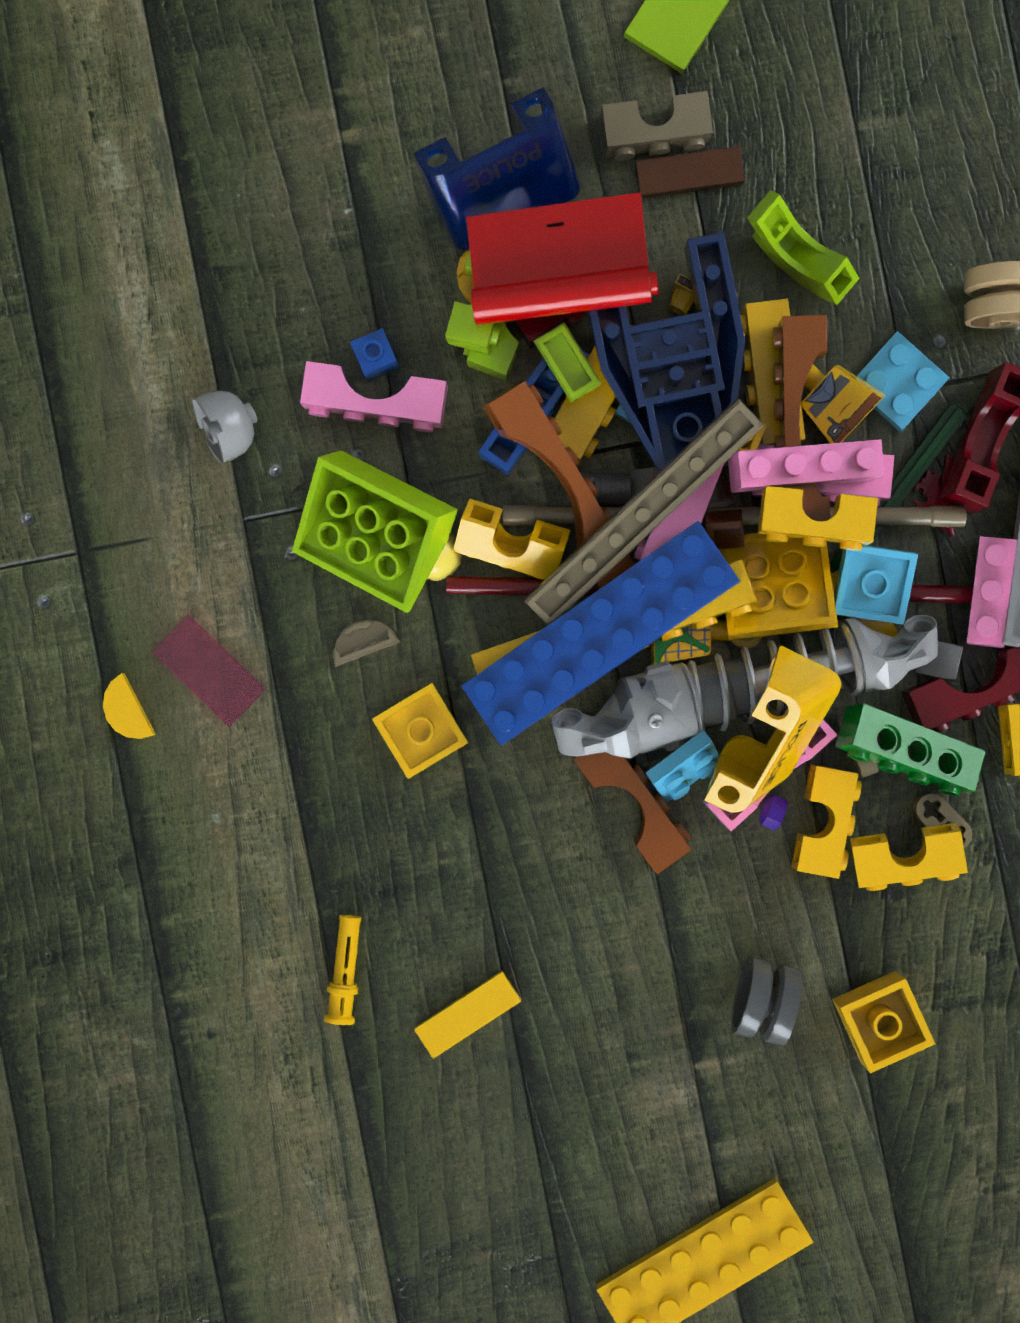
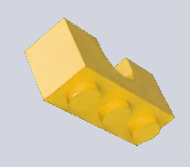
M766 486L762 490L757 534H766V541L788 543L789 537L803 538V545L825 547L826 541L840 542V549L862 551L863 545H869L874 541L878 498L840 494L835 498L834 512L831 518L820 522L812 520L805 514L802 506L803 490Z
M469 498L460 521L453 549L454 552L543 580L559 567L569 537V529L536 520L534 529L529 535L514 536L505 531L501 525L502 508Z
M810 764L804 798L809 801L822 803L828 812V823L817 834L809 835L797 832L791 865L796 871L839 879L840 872L846 870L849 852L845 850L847 836H852L855 827V816L851 815L853 802L859 800L862 788L861 781H858V773Z
M950 823L921 828L922 847L918 853L907 858L898 857L889 850L885 833L850 838L859 888L866 887L868 891H878L887 888V884L901 882L904 886H913L923 883V879L937 877L938 880L948 881L959 878V874L968 873L962 833L958 824Z

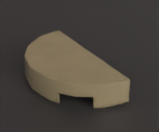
M373 620L354 622L343 629L336 640L333 650L334 665L338 667L401 643L394 630L384 623Z

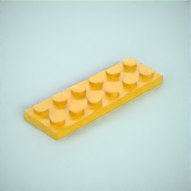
M773 1178L597 1283L596 1290L616 1323H679L814 1242L776 1178Z

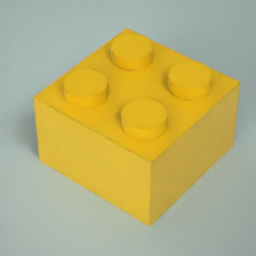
M893 971L832 999L857 1056L869 1073H873L935 1045L906 978L897 971Z

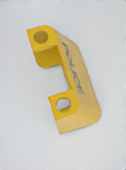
M780 645L771 662L770 676L766 689L752 712L753 717L776 729L766 745L745 735L731 737L718 757L704 800L725 811L740 812L787 779L840 692L841 680L837 673ZM781 700L785 702L788 708L784 715L776 716L771 714L767 709L769 701Z

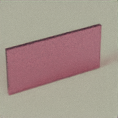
M188 616L153 652L228 727H231L266 690L191 616Z

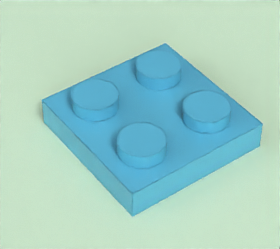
M898 331L857 375L886 395L874 409L899 432L912 421L950 378Z
M863 545L862 551L843 549L834 592L837 615L904 625L918 554Z
M703 730V732L698 733L646 772V775L664 801L668 803L672 799L678 800L686 795L690 790V785L698 779L710 777L714 772L719 754L712 740Z

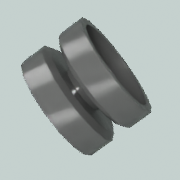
M750 956L743 967L735 993L731 1017L732 1032L751 1038L760 1030L764 1042L778 1046L785 1045L791 1036L799 1011L803 984L802 971L798 968L782 964L773 972L771 963L768 960Z

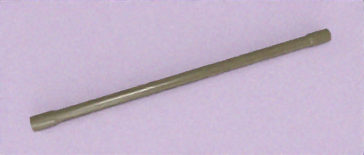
M503 505V526H534L536 520L550 524H575L571 507ZM966 506L877 507L875 525L965 527L967 511ZM601 507V509L606 508L613 516L621 507ZM708 507L706 512L742 509L743 525L759 524L760 507ZM830 507V518L834 512V507ZM706 513L701 524H706Z

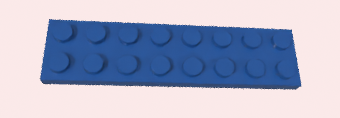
M697 521L461 687L499 744L504 745L741 581L701 523Z

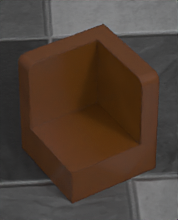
M742 509L706 512V532L718 549L744 547Z

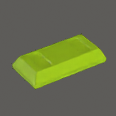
M565 322L533 341L571 403L602 384Z

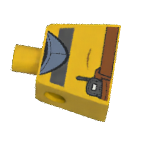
M812 364L804 385L811 392L801 402V406L830 443H842L886 395L838 364L826 375Z

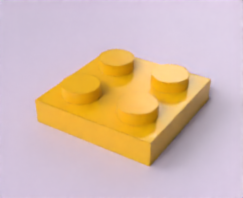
M433 683L372 718L407 779L469 743Z

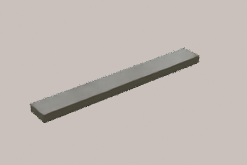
M737 398L524 599L525 603L547 625L561 617L764 425Z

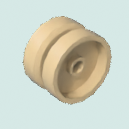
M1020 261L989 263L968 269L964 273V292L966 295L973 297V299L964 305V323L966 326L981 329L1020 327Z

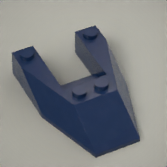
M724 232L687 240L684 250L697 313L630 326L626 306L587 311L601 372L658 471H661L738 398L745 336Z

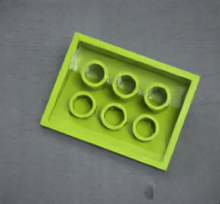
M340 450L320 456L317 459L292 552L408 613L412 609L448 541L458 509Z

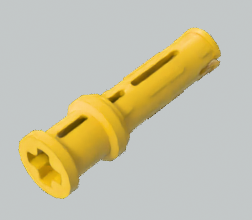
M339 915L340 922L333 981H330L329 985H327V992L330 993L328 1013L324 1015L323 1021L335 1025H353L355 1023V1017L352 1016L354 995L358 994V987L354 983L361 917ZM349 937V940H348V949H347V959H346V964H345L347 938Z

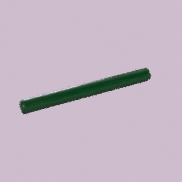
M950 404L893 479L891 498L887 501H880L879 507L900 506L966 418L967 414L961 407L955 404ZM875 525L874 539L885 525ZM843 549L839 551L830 563L831 574L839 570Z

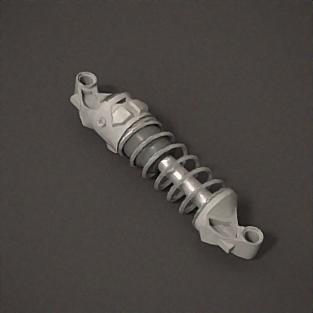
M915 615L908 618L903 628L894 637L869 629L854 617L838 621V627L834 628L835 647L829 630L820 629L819 635L823 650L810 654L806 652L801 634L795 632L793 635L796 653L837 673L841 680L842 689L852 696L871 693L874 690L891 689L903 679L908 671L927 665L939 653L937 622L928 615ZM769 639L767 649L772 662L777 652L775 642ZM742 646L740 651L743 662L737 659L723 662L722 656L716 653L714 656L715 661L695 665V662L690 660L688 667L681 662L680 664L671 665L668 661L646 666L643 673L620 678L613 695L596 716L583 714L575 708H566L555 713L552 717V726L558 750L566 756L578 757L606 752L615 756L633 758L639 753L642 754L661 748L667 751L677 750L698 733L708 728L716 727L721 731H726L729 723L734 722L737 717L747 724H752L755 719L752 716V712L758 703L757 698L760 700L766 689L771 664L753 669L749 650ZM777 700V710H773L769 703L767 704L769 712L776 716L780 715L784 707V702L781 700Z

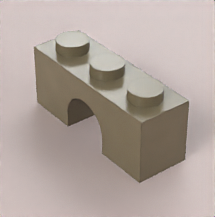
M708 91L672 95L669 107L671 119L660 126H652L642 120L637 100L602 105L600 118L605 157H614L617 161H624L634 158L635 154L649 153L650 156H662L668 154L672 149L684 148V151L687 152L703 149L705 145H709L713 135Z

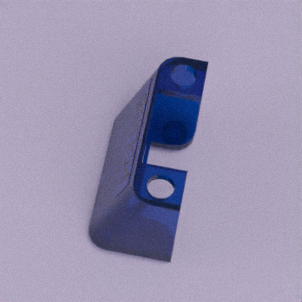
M544 87L511 103L513 111L525 129L516 135L462 162L459 161L446 137L413 153L432 206L453 244L458 249L469 251L467 216L567 203L580 192L581 184L555 107ZM533 104H540L542 114L537 117L527 116V108ZM442 153L447 156L446 162L441 166L432 167L428 165V160L435 154Z

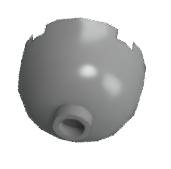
M219 390L204 393L192 400L193 412L200 429L204 428L208 437L205 441L219 463L222 464L226 461L234 460L247 451L254 437L253 424L257 422L256 413L249 402L243 404L237 395Z

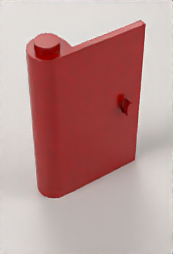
M641 192L466 217L474 288L471 290V300L476 325L652 303V295L659 294L657 272H649Z

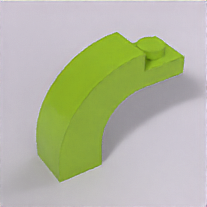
M770 190L747 217L755 230L752 237L765 254L797 283L818 297L838 305L860 279L846 256L828 249L804 231L793 217L780 194Z

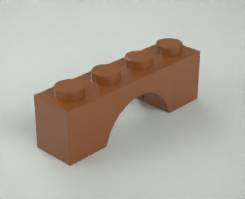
M606 752L573 757L575 763L594 788L616 786L627 790L635 796L642 811V826L634 844L657 875L691 851V848L686 843L691 839L690 835L679 821L673 825L665 813L671 809L659 793L652 796L645 784L650 780L638 764L632 768L624 757Z

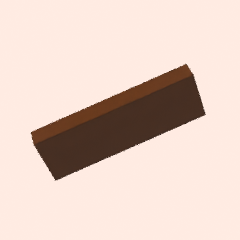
M740 146L636 160L635 162L638 190L641 192L642 198L743 185L745 182Z

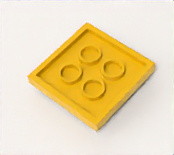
M752 533L744 534V547L719 549L728 564L741 559L744 561L758 601L751 604L752 611L734 618H731L730 612L726 613L729 640L838 627L826 542L825 547L803 545V538L789 537L788 543L766 541V534Z

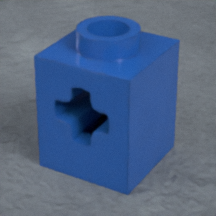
M383 328L350 342L368 382L400 369Z

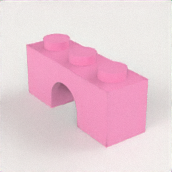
M980 536L967 635L968 645L1005 648L1002 641L1010 600L1017 539Z

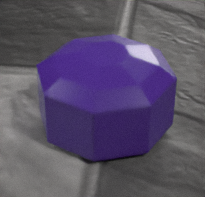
M773 794L768 796L760 809V825L774 831L777 830L785 816L788 805L787 800Z

